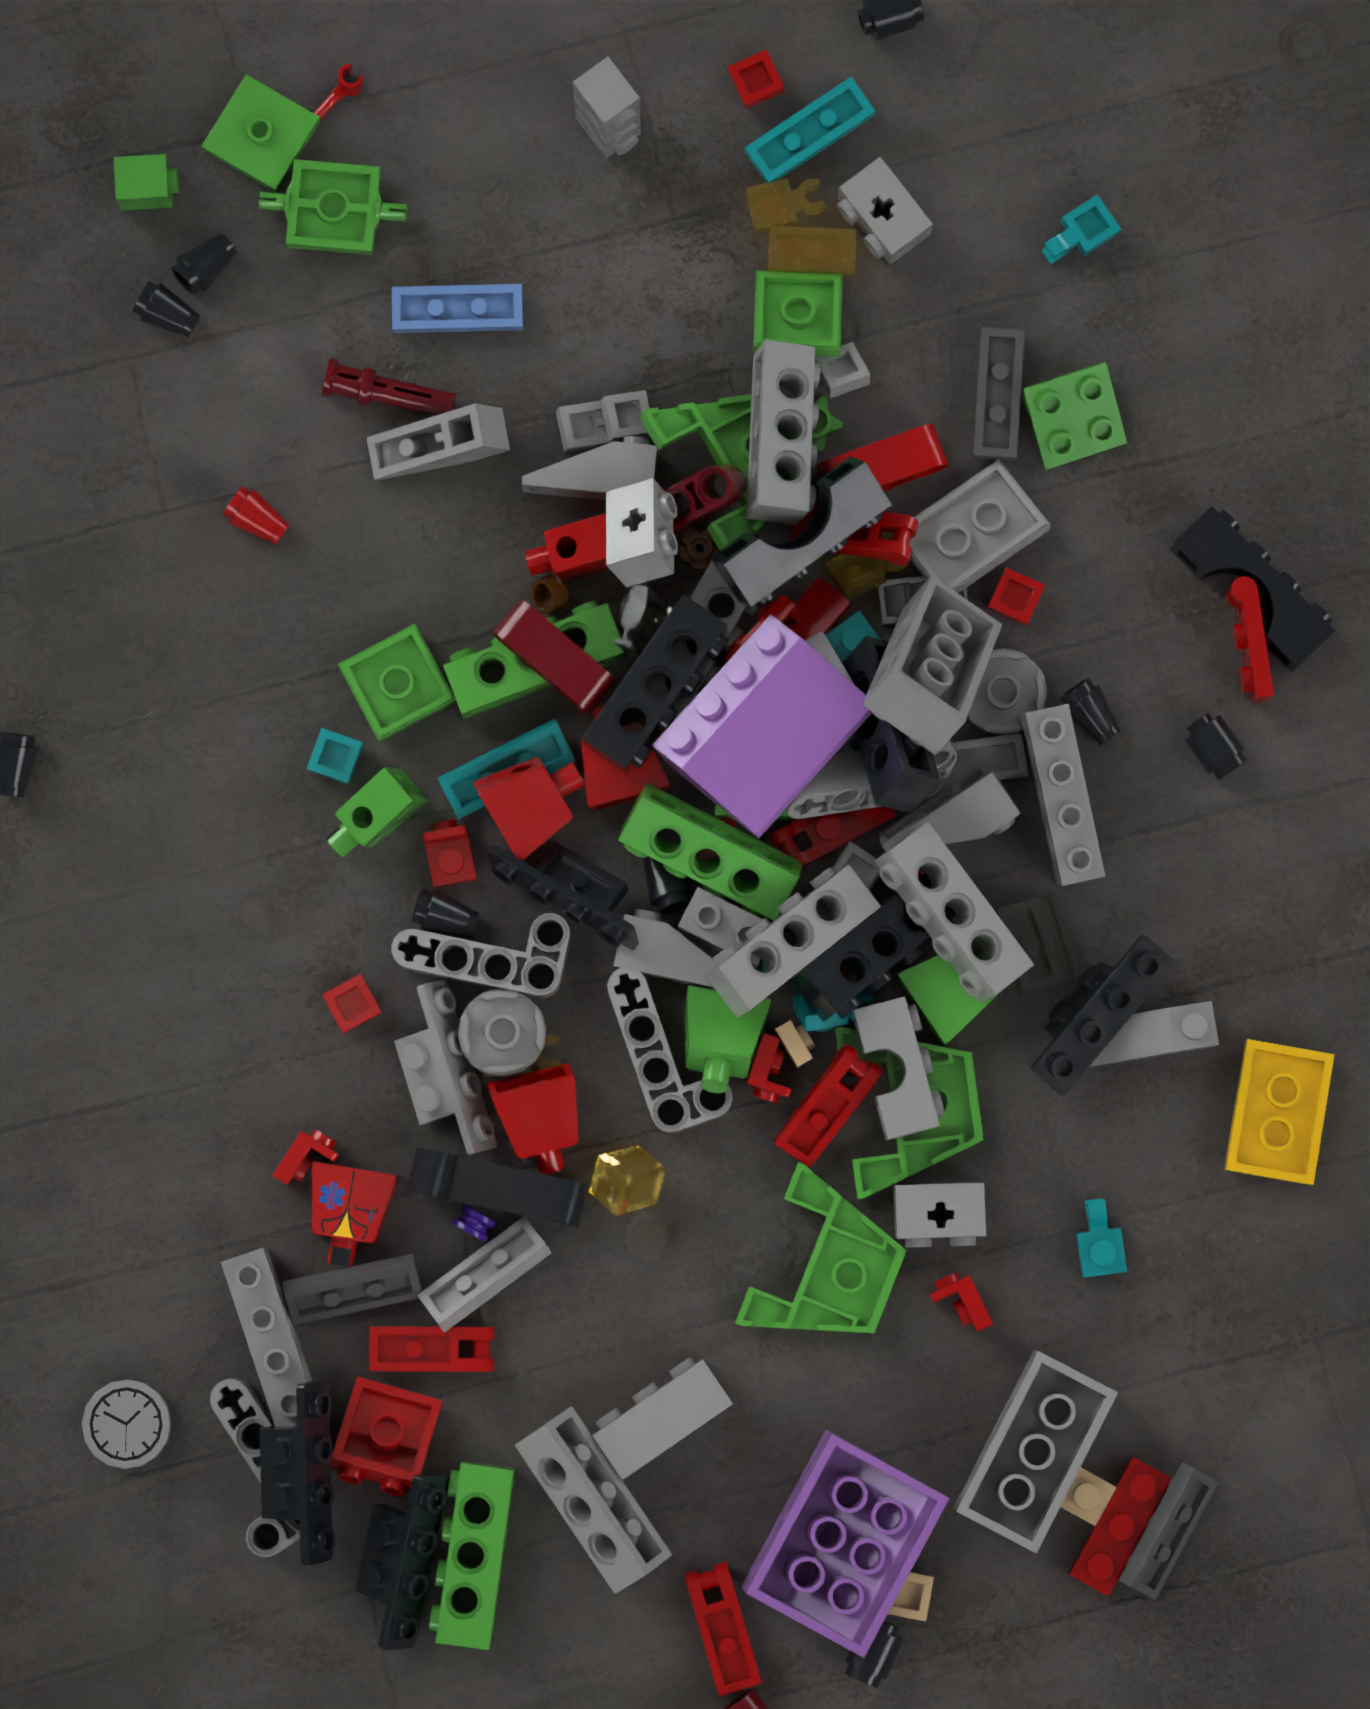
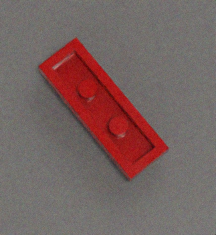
M1131 1456L1115 1485L1116 1489L1098 1523L1090 1531L1068 1574L1109 1597L1172 1478Z

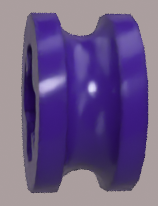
M462 1203L460 1207L462 1215L459 1218H454L451 1223L486 1242L488 1239L486 1231L490 1227L494 1228L496 1222Z

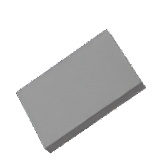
M998 459L914 517L918 520L919 526L916 536L910 539L909 546L912 548L910 560L926 580L932 575L959 593L1049 531L1050 523Z

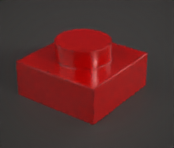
M767 49L727 67V72L745 110L785 91L783 82Z
M1006 567L987 610L1027 627L1045 585Z
M362 974L322 994L343 1034L382 1014Z

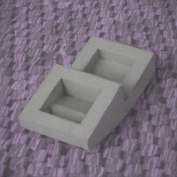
M646 390L604 396L601 401L558 407L555 412L564 453L600 447L613 441L623 442V438L627 436L643 437L649 435L639 419L642 412L649 409Z

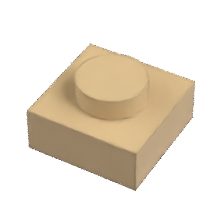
M791 1020L774 1030L796 1069L813 1059L809 1051L815 1048V1045L802 1024L795 1028Z
M1080 1467L1061 1508L1096 1526L1116 1487Z
M910 1571L888 1614L926 1621L934 1576Z

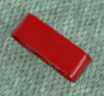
M927 424L825 460L818 464L816 469L821 478L851 456L865 461L883 491H887L937 473L947 468L949 463L934 424Z

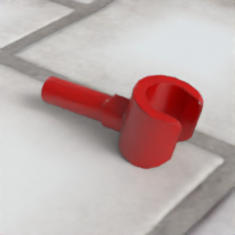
M345 64L339 69L337 86L313 112L320 117V120L339 100H342L345 96H356L362 90L364 75L360 76L355 83L344 81V78L348 77L352 71V64Z

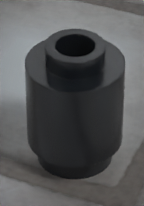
M863 0V9L858 10V19L865 35L872 34L874 40L878 41L914 29L916 23L924 21V11L921 0Z
M1207 713L1187 727L1191 735L1184 741L1207 773L1213 772L1218 780L1247 761L1241 752L1244 750V747L1221 715L1212 719Z
M884 1620L864 1658L849 1651L845 1660L849 1663L845 1674L878 1688L881 1679H887L902 1645L903 1639L896 1636L899 1627Z

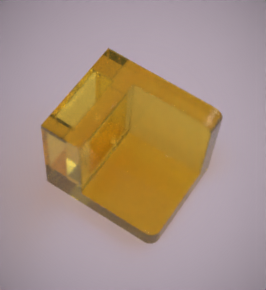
M639 1145L598 1155L589 1192L615 1216L653 1206L657 1203L666 1168Z

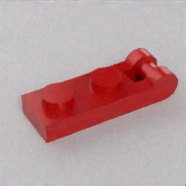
M814 504L813 510L808 512L797 525H793L789 540L795 538L807 528L815 514L817 504ZM881 512L883 517L876 524L866 529L859 528L847 537V544L835 553L885 559L895 565H906L909 563L912 548L909 546L910 539L916 536L919 522L909 515ZM883 532L893 533V539H881Z
M1242 576L1237 578L1226 592L1227 603L1237 611L1238 624H1233L1234 645L1236 650H1243L1245 667L1239 668L1240 685L1243 693L1249 692L1251 703L1264 702L1274 696L1258 588L1252 578Z
M882 806L802 818L768 835V838L774 848L778 846L781 852L802 862L803 868L848 844L849 841L852 842L895 819L896 814L892 808ZM805 833L812 847L801 852L794 838Z
M845 1043L838 1050L832 1063L773 1138L775 1145L809 1168L873 1088L883 1072V1068L871 1060L867 1063L857 1056L858 1050L848 1043ZM847 1071L857 1076V1080L851 1087L841 1080Z
M370 1326L369 1371L493 1372L494 1358H490V1340H495V1327H452L444 1333L440 1326ZM459 1340H472V1358H459Z
M727 1561L714 1564L715 1569L700 1574L697 1573V1570L684 1573L719 1696L762 1684ZM720 1586L723 1599L706 1604L703 1591Z

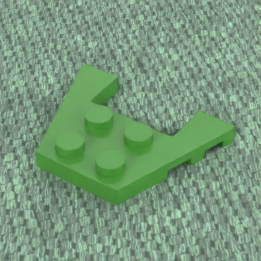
M752 394L720 398L717 402L697 405L694 402L679 404L676 408L659 410L658 407L649 408L639 416L658 450L697 432L717 466L734 465L744 474L746 491L743 497L739 499L742 507L711 522L706 528L719 550L745 532L754 535L766 522L746 519ZM778 427L779 433L784 438L793 440L791 433L786 428ZM776 468L777 474L782 479L791 481V477L786 470Z
M844 1027L834 1029L837 1052L845 1043H848L858 1050L857 1056L867 1063L871 1060L875 1063L884 1062L886 1064L889 1093L895 1091L900 1086L903 1080V1067L896 1056L885 1051L863 1055L856 1030ZM917 1042L919 1049L924 1047L928 1049L933 1073L926 1074L931 1092L939 1091L945 1116L938 1117L939 1127L895 1138L897 1154L852 1159L857 1199H864L984 1140L972 1052Z
M798 1162L783 1200L824 1215L826 1219L793 1302H788L749 1286L735 1324L750 1327L875 1333L907 1250L813 1173L806 1165Z

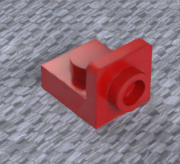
M446 820L431 824V831L422 833L426 847L433 887L436 889L476 881L477 876L466 825L457 826L456 820Z
M763 1033L746 1085L754 1088L752 1096L777 1104L779 1097L788 1099L792 1089L767 1081L769 1073L778 1075L785 1050L777 1048L780 1038Z
M316 1128L311 1135L300 1131L272 1176L286 1185H291L294 1179L302 1182L310 1171L313 1162H315L309 1156L313 1149L331 1161L337 1162L340 1154L333 1150L337 1142Z
M956 1271L933 1282L936 1290L928 1294L933 1303L957 1292L960 1300L953 1302V1305L964 1327L972 1324L974 1330L978 1332L993 1325L970 1275L960 1278Z

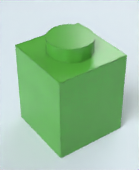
M166 154L114 157L115 196L121 211L173 208L172 194L180 192L179 173L177 167L171 168Z

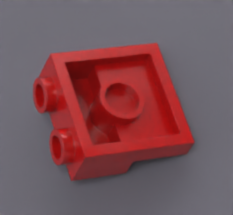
M357 1376L331 1457V1469L338 1471L337 1478L353 1485H361L363 1479L380 1483V1490L395 1497H404L406 1492L411 1490L414 1475L422 1474L429 1446L442 1407V1400Z

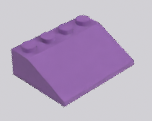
M770 614L652 746L674 771L757 838H760L872 714V711L863 705L866 695L800 636Z
M826 1429L741 1588L753 1598L864 1658L950 1498Z

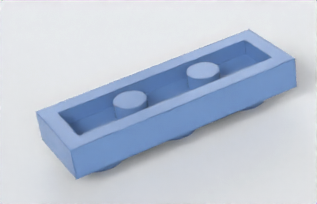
M522 284L392 287L393 333L523 330Z

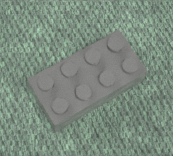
M931 575L903 607L863 705L871 710L877 718L887 721L906 734L912 742L923 746L936 755L966 722L1002 624Z
M1033 1350L953 1509L1037 1554L1118 1392L1040 1351Z

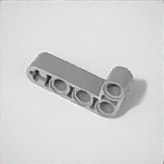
M950 740L934 755L941 781L925 799L935 796L943 789L956 762L957 754ZM859 750L835 754L789 804L786 810L790 817L802 819L882 806L875 805Z
M545 913L534 920L531 926L526 952L418 929H406L399 932L391 944V952L394 960L408 971L493 989L513 990L536 998H547L554 995L562 983L571 941V932L567 921L562 916L555 913ZM556 923L563 929V937L558 944L547 946L539 941L538 933L543 925ZM412 939H417V944L420 948L433 951L432 943H440L435 952V967H428L431 962L428 956L415 955L413 961H407V955L401 951L402 945L408 946L411 944ZM461 948L466 951L467 963L462 969L451 971L444 966L443 958L449 949ZM504 957L509 960L511 970L504 979L494 980L487 975L486 966L492 958ZM537 966H547L554 972L552 984L545 989H537L529 982V975Z
M619 968L614 971L609 977L607 984L609 997L655 1126L662 1132L676 1133L725 1115L730 1109L733 1099L729 1086L727 1091L724 1092L726 1100L722 1108L710 1111L705 1109L700 1103L699 1097L703 1091L701 1086L702 1080L686 1086L682 1085L643 974L640 971ZM628 976L630 982L638 981L640 987L634 990L637 1004L640 1005L646 1001L649 1008L635 1009L624 1017L622 1016L621 1009H630L625 994H616L615 989L621 986L620 979ZM644 1017L652 1021L655 1031L649 1040L640 1042L631 1037L629 1027L633 1020ZM652 1059L663 1060L669 1067V1075L661 1083H651L644 1076V1066ZM670 1100L678 1102L684 1111L682 1120L676 1125H666L661 1122L658 1117V1109L662 1103Z
M240 1378L225 1379L219 1382L211 1392L210 1403L212 1409L261 1483L260 1448H254L247 1443L245 1432L252 1423H258L264 1427L275 1426L273 1419L247 1381ZM227 1387L231 1391L239 1389L242 1392L243 1396L239 1398L238 1403L244 1413L250 1411L252 1407L256 1412V1415L244 1419L238 1426L235 1425L233 1419L240 1417L241 1414L235 1406L225 1407L222 1402L227 1397L225 1391ZM260 1516L247 1529V1546L255 1555L260 1557L276 1555L300 1539V1521L264 1519ZM267 1523L277 1528L279 1541L275 1547L266 1548L258 1542L256 1534L261 1524Z

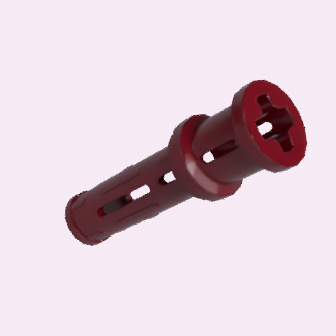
M334 358L329 360L322 389V396L325 397L335 394L356 399L358 404L363 406L366 404L370 405L371 401L434 416L454 410L457 396L455 392L450 393L378 376L377 371L373 370L372 367L367 366L362 370L341 365Z

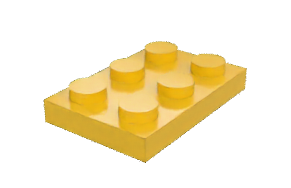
M1250 1039L1245 1040L1224 1170L1314 1185L1335 1054Z

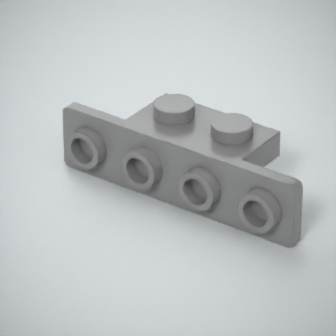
M446 980L417 986V992L429 1029L394 1041L419 1125L431 1123L455 1114L468 1155L497 1148L495 1126L492 1119L488 1116L482 1096L481 1081L476 1075L474 1067L462 1054L458 1040L460 1021L456 1012L454 994L449 989Z

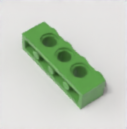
M596 601L582 604L572 609L574 616L558 622L555 616L546 618L565 635L570 632L582 633L587 639L586 646L582 650L602 667L626 658L625 648L607 603L600 606L597 605ZM497 638L490 641L492 647L476 653L473 647L463 649L450 655L451 662L443 665L463 719L549 688L551 685L534 670L525 666L521 659ZM488 663H498L504 667L505 674L499 682L487 683L480 677L482 668Z
M647 782L624 822L618 841L624 843V847L630 853L641 858L649 856L661 862L664 868L674 876L680 878L688 876L701 883L707 892L719 898L727 896L742 904L741 906L745 911L759 918L766 916L773 921L777 919L780 913L777 907L788 899L800 878L802 862ZM666 828L673 829L679 834L680 839L674 842L666 841L659 835V831ZM711 849L719 855V859L713 862L705 861L698 855V851ZM742 869H750L759 878L755 881L747 882L740 879L737 872Z
M462 1461L460 1471L451 1470L448 1496L456 1497L454 1514H445L442 1531V1541L449 1542L447 1560L439 1559L435 1586L443 1587L441 1605H432L429 1631L437 1632L435 1643L489 1650L491 1647L516 1468ZM473 1497L483 1498L490 1506V1515L482 1522L472 1521L465 1512L467 1501ZM467 1542H474L480 1545L484 1552L483 1562L473 1567L465 1565L459 1557L461 1545ZM460 1587L472 1589L478 1598L477 1606L470 1611L458 1609L453 1602L454 1591Z

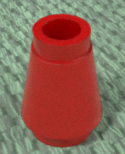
M244 486L240 487L223 512V515L231 520L230 525L270 541L274 545L278 543L290 525L254 488L252 491H249Z

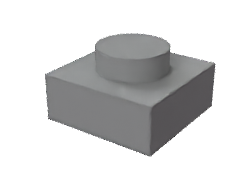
M853 342L841 346L840 357L815 356V363H819L821 367L820 381L830 398L870 385V373Z

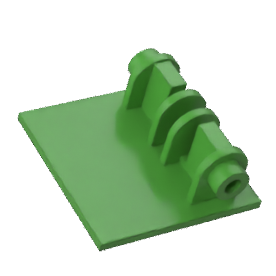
M1106 362L1023 388L1025 396H1022V403L1026 413L1030 414L1045 470L1127 444Z

